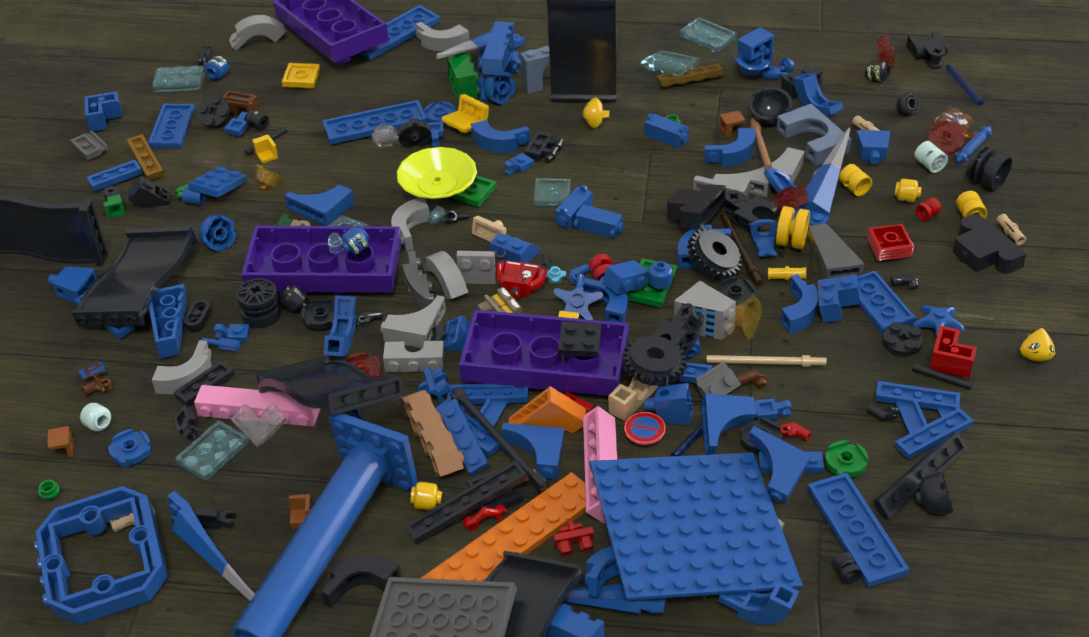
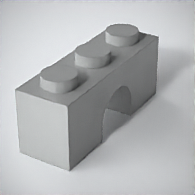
M424 341L423 348L418 352L406 351L405 342H385L383 355L385 372H424L423 369L427 367L433 371L440 366L444 370L445 351L443 341Z

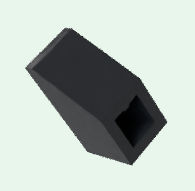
M140 176L129 189L128 201L142 208L169 205L170 192L166 188L160 187L151 180Z

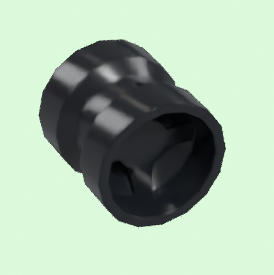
M251 110L246 116V121L248 125L262 131L267 128L269 117L265 114H260L256 110Z
M848 552L839 554L832 561V566L836 572H839V578L843 584L854 583L862 576L861 569L858 565L854 564L855 560L851 553Z

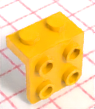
M460 95L458 111L443 116L442 122L458 129L462 133H468L471 131V123L488 119L489 106L468 95Z

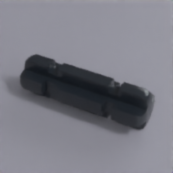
M204 44L197 60L199 66L206 65L213 50L212 44Z

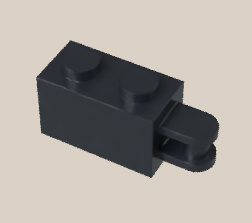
M807 65L782 76L781 89L786 91L792 100L798 98L793 78L804 73L816 74L817 82L819 83L823 81L822 74L824 69L821 67L812 69Z

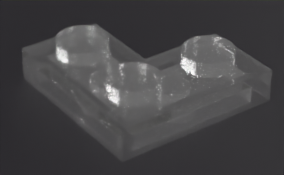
M272 403L259 417L248 405L244 404L230 419L256 447H260L288 418Z

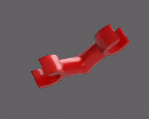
M498 505L495 508L482 507L474 516L464 519L463 525L466 529L469 527L470 531L473 532L478 528V523L485 517H495L497 521H502L501 513L508 512L504 505Z

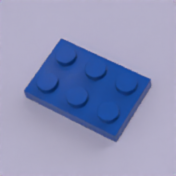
M216 167L214 170L206 172L201 177H197L189 182L188 189L220 197L247 182V175L241 174L239 171L227 170L225 167Z

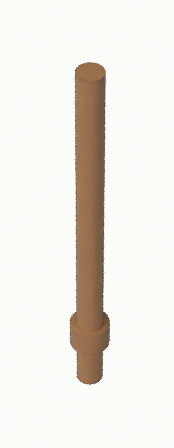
M751 118L750 128H755V138L765 169L772 168L761 134V126L755 118Z

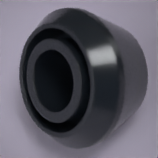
M905 93L898 98L896 107L903 114L913 115L918 108V99L913 93Z

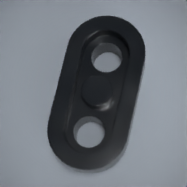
M200 299L192 303L184 317L186 329L196 331L203 327L211 312L210 303L207 300Z

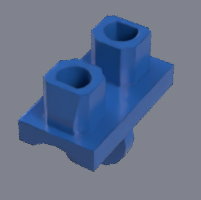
M441 366L433 371L427 367L423 369L427 381H423L419 385L418 391L425 390L426 393H429L430 397L433 394L436 395L438 402L441 404L445 401L444 394L451 391V386L446 380L448 378L447 374Z

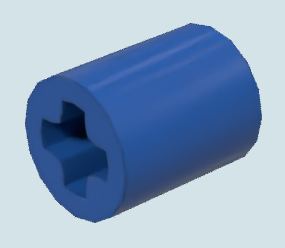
M184 188L182 201L183 203L203 206L206 201V194Z

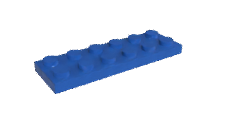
M418 5L386 23L389 41L379 44V48L373 52H360L359 54L372 60L415 36L417 23L422 22L430 28L440 22V16Z
M419 100L322 121L331 145L395 131L404 123L409 122L411 118H417L419 121L427 123V118Z
M848 473L808 484L810 495L846 552L851 553L855 560L854 564L858 565L861 569V577L867 587L909 574L908 566Z

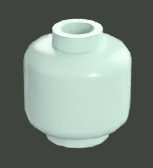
M90 403L82 409L80 419L85 427L98 432L108 427L111 422V413L107 408L98 403Z

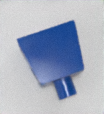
M857 130L855 144L861 160L870 161L873 165L879 164L880 161H885L890 131Z
M67 266L64 267L59 275L51 274L48 278V283L53 285L55 293L59 298L75 303L74 299L85 293L97 278L93 268Z
M688 383L656 388L655 398H645V410H656V414L666 423L691 425L694 410Z

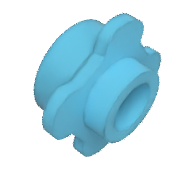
M553 266L547 271L546 278L552 284H559L562 282L563 277L566 276V272L561 271L557 266Z

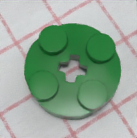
M842 440L834 442L828 447L825 465L835 476L848 473L850 478L865 473L867 468L868 454L861 445L856 443L855 446L849 444V441ZM843 457H845L846 459H851V460H850V461H845V460H843Z

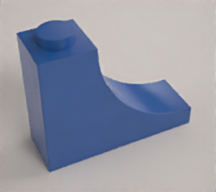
M341 185L320 194L301 195L288 192L285 195L287 209L324 226L332 224L354 205L353 191Z
M705 393L701 403L705 455L715 454L718 447V438L725 431L737 426H743L748 420L757 417L758 409L754 405V397Z
M503 423L502 436L509 444L518 446L528 452L536 463L537 471L545 479H558L565 444L564 428Z
M754 426L750 432L748 442L756 446L769 463L771 481L767 489L768 494L773 501L782 502L786 505L808 467L811 455Z

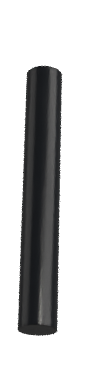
M283 126L269 136L272 140H275L286 133L287 129ZM254 145L244 150L247 156L255 152Z
M914 363L912 371L971 390L973 385L971 381Z

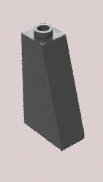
M826 223L808 226L807 240L824 279L850 275L860 276L863 274V261Z

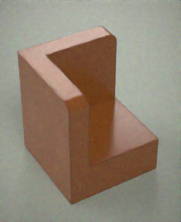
M740 111L721 114L719 128L726 138L731 137L732 127L745 123V119Z
M69 426L49 429L48 449L66 448L68 456L73 457V437Z
M310 494L289 496L291 529L299 528L313 507Z

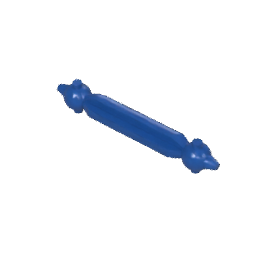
M991 126L980 127L979 130L981 132H978L961 152L955 153L957 163L967 162L969 160L967 157L982 144L986 137L992 136Z

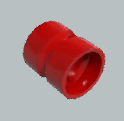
M607 254L596 255L590 260L589 269L594 280L600 281L601 277L605 275L607 266L614 265Z

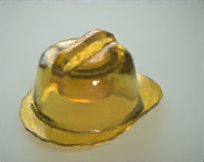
M254 165L257 168L255 180L260 183L262 189L267 187L274 188L280 179H283V177L263 166Z
M754 296L750 297L747 301L738 303L735 309V324L742 327L744 335L748 339L753 338L761 318V304L759 299Z

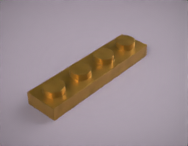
M718 64L660 74L656 75L657 82L661 86L671 87L673 84H686L689 81L698 82L705 78L715 79L723 75V68Z
M143 134L126 139L129 148L147 179L152 180L164 176L163 169Z

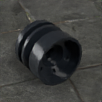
M981 145L974 152L968 163L966 177L974 180L976 183L982 182L983 186L996 191L1006 181L1012 168L1013 160L1006 154L1001 152L996 154V150L990 149L986 145Z
M263 278L251 279L244 282L238 288L236 295L244 324H249L251 328L261 329L269 327L279 320L281 310L276 287L272 281Z

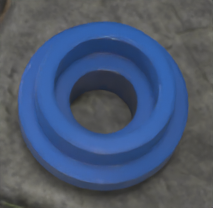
M789 58L781 60L780 68L782 72L790 73L794 70L793 60Z

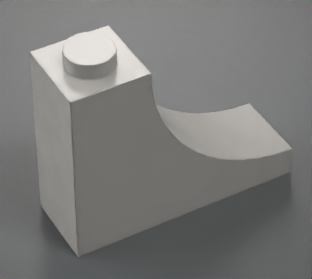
M437 295L430 305L415 313L406 315L388 314L385 322H382L380 329L381 333H383L384 341L405 342V345L423 348L424 341L432 340L434 336L432 332L433 327L440 324L446 311L445 297Z

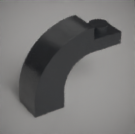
M375 555L356 556L342 561L329 571L331 581L326 583L322 590L324 604L332 608L348 590L359 585H372L385 591L389 577L401 578L399 564Z

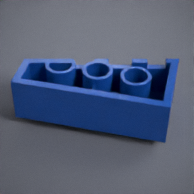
M494 22L485 52L480 59L482 74H503L514 54V23Z

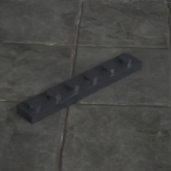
M958 431L948 435L874 500L883 519H890L916 496V492H919V483L922 478L933 472H943L968 450Z
M517 460L405 524V527L415 544H418L527 480V474Z

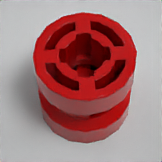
M932 197L927 199L925 203L917 205L915 210L917 216L922 221H927L932 216L939 214L942 208L940 202Z

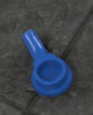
M481 75L479 81H477L480 91V102L482 103L487 101L483 91L484 75Z

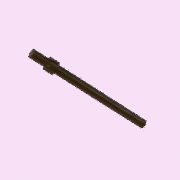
M722 212L720 217L726 228L731 230V238L739 248V253H741V257L747 267V273L753 278L757 286L762 285L763 281L759 275L758 267L753 264L728 214Z

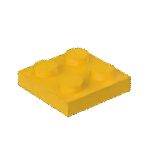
M289 63L282 79V86L289 88H314L321 70L320 64Z

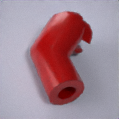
M796 423L783 424L780 427V432L784 437L798 436L808 441L812 435V432Z

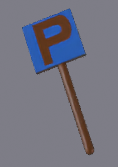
M101 362L78 370L83 380L93 376L100 390L105 392V388L97 376L100 373L106 372Z

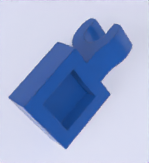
M241 112L237 119L232 118L225 127V132L241 136L248 127L246 121L248 113Z
M443 122L427 123L431 129L433 147H440L439 137H444Z
M521 153L504 163L508 167V169L504 170V173L512 175L517 170L523 172L534 166V160Z
M215 324V339H220L221 337L239 340L240 343H247L249 324H230L229 328L222 324Z
M774 398L754 401V405L758 409L757 421H760V418L778 419V414L782 417L791 416V404L788 400L775 403Z

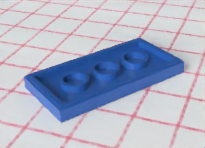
M163 104L148 141L150 148L181 149L196 110L195 104Z
M876 271L857 276L861 304H858V306L882 334L893 322L909 325L916 321L913 313Z

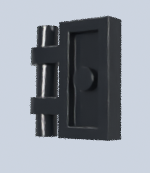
M537 131L525 148L524 154L538 160L545 156V162L550 163L556 158L557 152L562 149L564 141L562 138L553 140V135Z

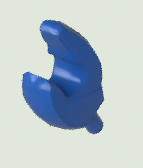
M768 65L766 68L761 69L759 74L765 80H777L789 73L782 72L781 68Z

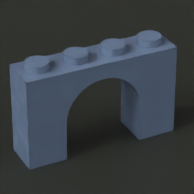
M549 46L521 53L522 85L528 94L543 90V71L550 63Z
M812 104L784 113L777 118L776 130L785 138L802 132H815L823 136L807 143L806 157L815 166L825 162L844 134L839 127ZM850 137L848 138L844 154L850 152Z

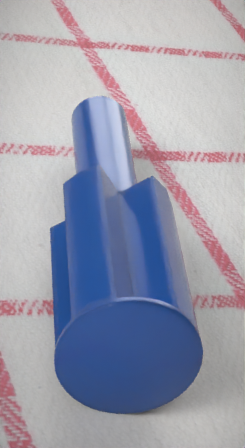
M221 337L219 340L202 338V341H207V344L216 345L218 349L238 352L240 349L239 340Z

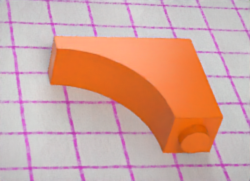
M550 386L511 415L509 423L564 428L565 431L573 434L584 427L583 416L586 414V408Z

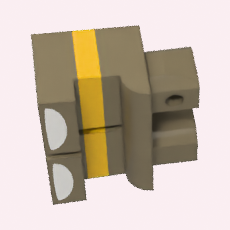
M504 287L497 289V294L494 296L484 295L485 302L477 305V310L522 314L521 306Z

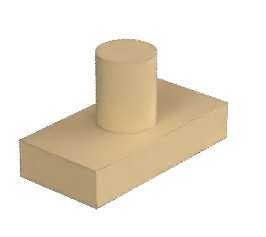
M478 215L473 218L472 234L491 242L499 232L506 234L507 228L503 227V223L500 220L492 222Z

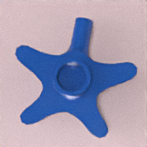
M577 275L576 287L572 291H565L559 288L554 289L555 295L566 303L563 311L576 312L586 320H593L588 311V306L601 299L603 293L585 292L583 287L585 275Z
M922 305L920 309L926 316L913 323V327H929L935 330L936 339L940 326L959 329L960 332L965 331L964 326L952 317L956 313L954 307L936 308Z

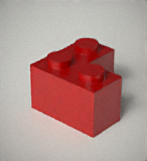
M940 326L930 368L970 378L977 347L957 343L959 329Z

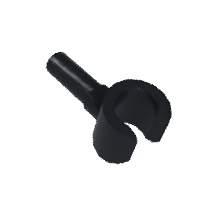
M449 211L444 215V217L450 218L445 222L446 224H451L458 219L470 218L469 214L459 215L454 211Z

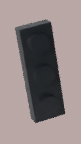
M221 360L174 392L175 398L184 405L190 406L195 402L201 385L219 386L235 375L234 370Z

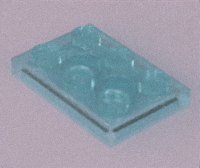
M700 17L680 30L681 37L716 52L722 50L735 40L737 36L736 32Z
M663 50L642 60V67H647L650 70H661L663 73L670 72L674 73V75H683L684 72L692 70L700 64V58Z
M204 66L156 68L152 86L153 92L202 89L205 73Z
M218 420L175 458L176 464L207 481L249 443L248 436Z

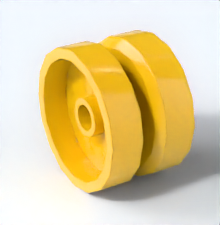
M783 206L777 226V246L787 247L791 239L792 248L803 250L809 226L810 210L799 209L795 218L794 208Z

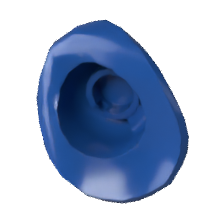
M743 56L733 58L738 63L740 72L747 77L756 76L761 69L766 68L770 64L769 61L761 58H755L752 61Z

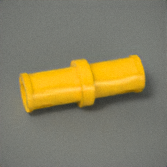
M785 266V268H768V280L785 279V281H789L791 276L796 274L801 279H806V267L789 268V266Z

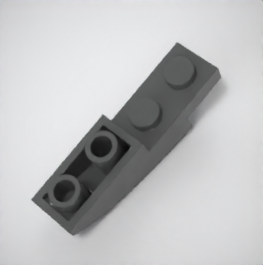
M415 250L408 251L409 264H402L405 285L413 300L424 309L434 301L433 293H429L433 292L432 283L427 281V275L422 274V269L418 270L421 268L420 257L416 258Z

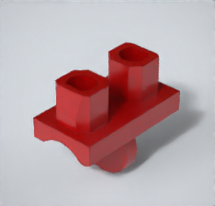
M571 518L567 519V526L560 527L561 533L554 534L553 545L554 548H558L561 557L573 553L571 544L579 543L581 552L591 551L593 548V527L582 529V524H573Z

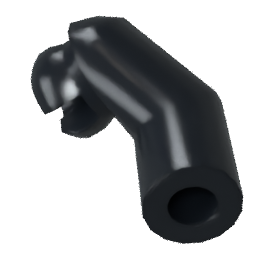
M442 325L433 327V341H444L447 336L445 328Z

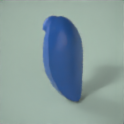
M774 168L764 171L766 178L780 195L786 198H794L798 195L799 189L786 173Z

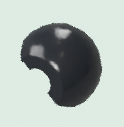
M764 87L752 94L749 101V109L752 116L762 124L775 125L779 115L791 111L792 99L783 89Z

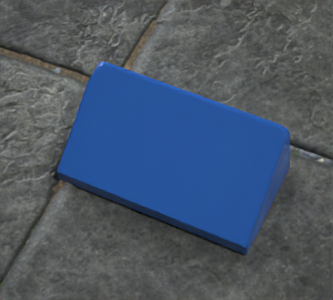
M464 316L447 321L445 330L447 336L443 341L444 350L463 351L470 323Z

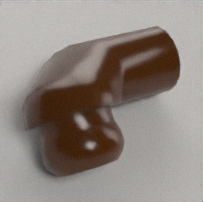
M755 370L737 376L741 385L752 382L760 389L767 386V378Z
M99 379L105 388V392L111 389L110 379ZM96 381L81 387V391L85 396L93 392H102Z

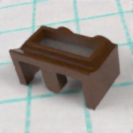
M227 91L222 97L231 105L232 113L235 115L240 111L239 106L245 107L246 113L259 108L257 96L251 93Z

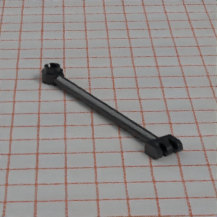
M461 387L452 390L453 393L450 394L451 399H456L459 404L464 406L513 461L517 460L527 474V477L532 481L534 489L539 494L546 491L545 478L538 471L534 472L469 400Z

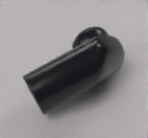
M899 275L892 276L890 279L892 286L909 284L910 289L919 287V279L916 276Z
M364 311L357 317V324L366 326L373 320H383V311Z
M871 403L867 408V412L880 420L895 419L898 416L899 408L892 404L888 406V409H881Z

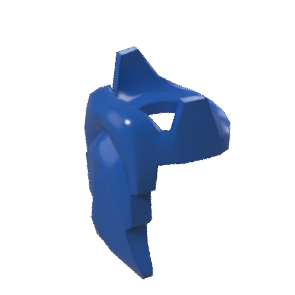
M762 219L753 223L749 222L753 243L759 251V257L777 256L774 250V242L778 224L774 220ZM767 224L771 227L770 231L757 232V228L760 225Z

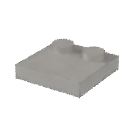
M457 251V267L465 283L496 284L495 252Z

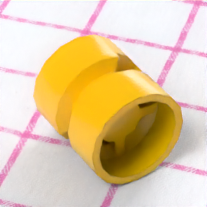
M854 164L847 165L840 172L839 182L856 196L864 195L872 186V178Z
M967 191L957 198L956 205L963 218L976 212L984 219L987 217V209L976 192Z

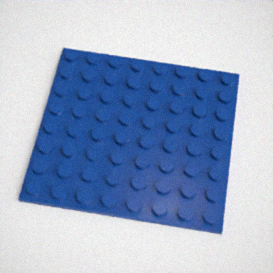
M753 452L590 461L591 472L626 601L774 590L778 581L793 589L802 588L801 579Z

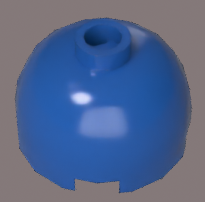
M503 72L502 75H488L483 83L485 96L490 101L498 104L507 103L506 100L514 95L516 89L515 80L507 72Z
M211 215L205 218L199 228L201 242L207 248L215 251L231 247L236 238L234 222L222 215Z

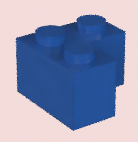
M760 27L738 39L737 53L750 61L755 58L765 59L770 63L773 61L774 34Z
M117 91L84 97L85 116L90 131L107 129L106 119L122 117V106Z
M856 275L818 280L819 308L823 323L842 320V307L861 304Z

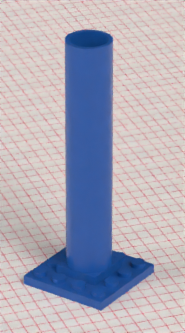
M343 413L328 416L342 463L231 629L233 637H282L379 483L392 484L404 491H412V486L416 487L418 478L407 435Z

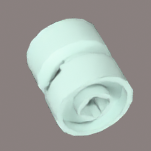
M930 141L920 144L914 154L915 159L932 173L942 170L948 161V156Z

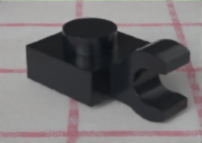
M184 405L173 420L179 433H182L186 438L192 435L196 441L200 437L201 432L194 426L196 418L192 408Z
M197 508L195 513L202 527L206 529L220 530L221 526L231 528L233 527V521L229 518L237 517L234 510H226L223 513H219L218 509Z

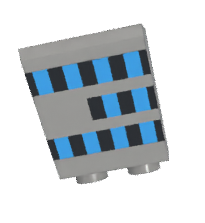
M697 282L675 300L674 316L687 303L695 307V312H700L704 315V322L696 331L698 335L722 340L727 335L733 333L735 329L736 302L705 283Z

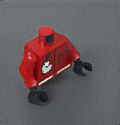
M498 249L495 250V256L498 259V263H496V279L499 286L504 287L516 301L519 297H530L533 292L544 285L548 271L546 268L552 264L550 256H548V260L543 262L544 254L539 256V261L542 264L540 268V265L506 260L503 263V260L507 257L506 250L504 249V254L501 256L498 255Z

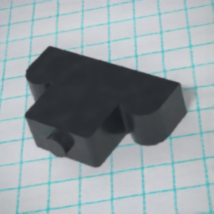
M707 184L701 186L700 190L679 189L667 201L668 219L680 220V225L683 228L701 230L726 203V186Z
M977 212L962 219L959 236L955 238L953 253L975 272L995 265L998 272L1010 274L1024 267L1027 254Z

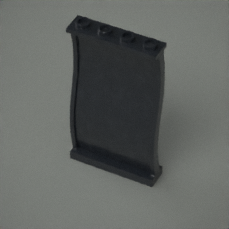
M547 0L551 101H590L596 97L600 102H616V0Z
M0 195V254L26 255L68 264L95 263L96 266L104 265L108 257V251L92 199H84L80 203L62 204L37 202L14 196Z
M192 227L128 229L125 233L127 236L126 242L115 262L88 288L77 310L71 311L77 326L144 325V315L153 296L160 286L183 263L190 246L195 245L197 242Z
M329 356L256 373L259 393L280 389L300 404L309 408H325L326 414L330 416L404 396L402 375L396 374L376 379L353 364L344 361H329Z
M504 551L502 553L504 559L493 569L485 581L512 582L517 586L505 637H545L554 616L570 591L578 583L584 584L585 582L580 566L575 563H566L555 559Z

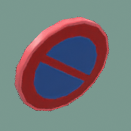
M641 412L628 418L624 430L626 436L632 442L649 445L662 439L665 434L666 425L658 415L650 412Z

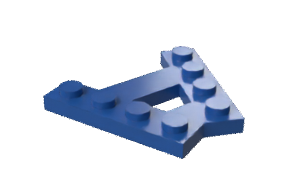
M878 381L875 401L893 403L899 408V413L909 434L895 441L894 447L908 460L939 444L952 432L958 431L960 433L973 424V419L959 408L960 393L883 381ZM921 408L937 410L940 418L927 424Z
M498 384L450 385L451 391L448 392L447 400L435 409L439 412L438 409L452 401L450 394L453 393L452 390L461 387L473 404H484L480 412L495 427L508 403H528V387ZM460 404V406H461V408H462V410H463V412H464L465 407ZM464 412L484 454L490 457L501 449L500 445L482 425Z

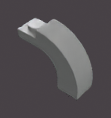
M255 15L238 22L235 25L237 32L232 34L229 41L232 48L237 51L249 38L255 35L267 36L276 43L286 31L283 24L275 18Z
M422 22L416 24V36L421 40V46L430 50L445 51L470 40L469 31L461 25L439 31L429 28Z
M420 197L404 203L392 216L391 225L400 226L401 245H404L406 251L413 250L412 236L409 230L417 224L430 221L429 207L425 199Z
M440 251L425 257L427 263L423 264L424 271H431L436 275L446 299H453L468 293L461 272L446 252Z
M199 340L192 358L186 363L174 367L157 366L152 378L156 394H174L176 390L212 367L210 362L211 349L208 348L207 341Z

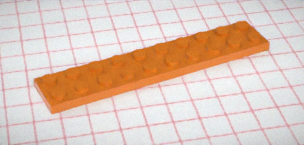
M571 472L421 578L485 581L493 569L504 559L502 554L504 551L527 555L559 532L560 527L567 526V519L571 518L574 521L586 512L585 483Z

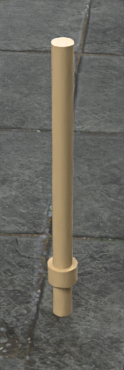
M707 355V363H722L726 360V364L826 366V358L810 357V355H802V357Z

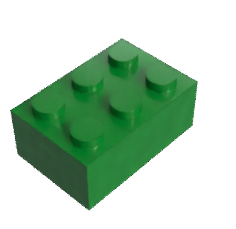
M461 52L446 56L448 79L458 104L460 95L463 94L478 100L477 95H480V91L476 82L479 81L478 73L475 72L474 64L471 63L470 54Z

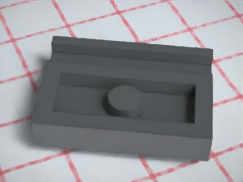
M92 130L90 134H83L70 140L71 145L87 161L101 155L105 150L109 151L108 145Z
M726 360L693 381L698 386V390L703 398L705 393L726 395L741 385L731 368H728L726 365Z

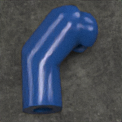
M584 264L572 269L569 275L570 282L576 284L577 275L589 273V266Z

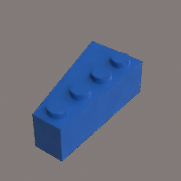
M184 284L158 289L149 303L153 332L160 359L179 355L184 317L188 304Z
M563 604L554 616L545 637H604V621L597 619L594 622L589 619L588 614L582 611L576 614L571 610V606Z

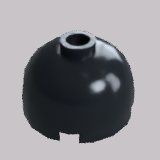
M942 471L930 473L922 478L919 483V492H916L918 504H923L925 509L931 514L945 515L953 513L952 502L949 498V491Z

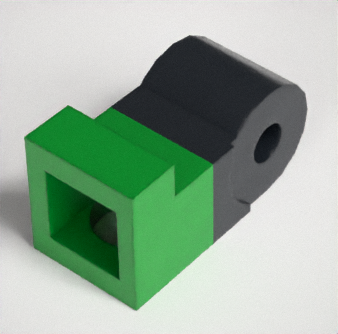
M115 186L105 188L103 194L106 202L103 203L108 219L125 215L118 188Z

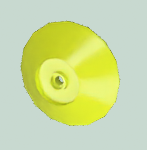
M435 147L415 152L403 160L397 170V180L406 192L416 197L439 199L463 192L473 183L477 170L475 162L468 154L453 148Z

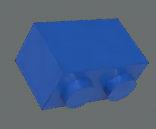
M634 260L607 266L602 283L616 294L644 288L647 282L648 270Z

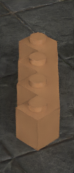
M421 390L399 398L404 416L409 417L414 435L420 438L425 456H430L436 476L441 477L463 469L462 463L465 462L461 451H458L450 431H447L443 424L441 414L433 406L429 393Z

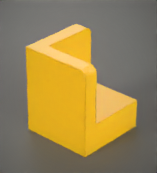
M269 135L253 139L255 154L262 163L278 159L276 145Z

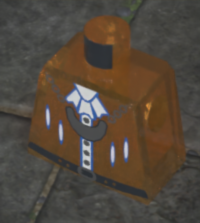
M951 106L934 120L932 134L959 142L965 136L972 139L977 134V130L971 127L973 121L971 116Z

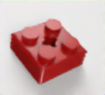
M903 224L868 229L867 239L878 261L896 258L904 259L913 256L914 245Z

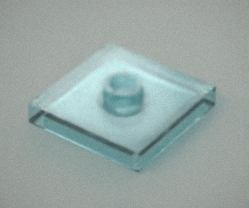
M536 179L534 206H560L570 195L571 179Z

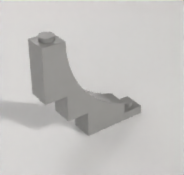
M788 147L778 159L771 163L772 168L786 173L794 183L803 166L804 151ZM765 166L744 173L715 174L713 179L697 175L693 179V190H700L701 186L707 184L725 185L726 193L735 190L747 197L750 193L767 197L773 186L764 174Z

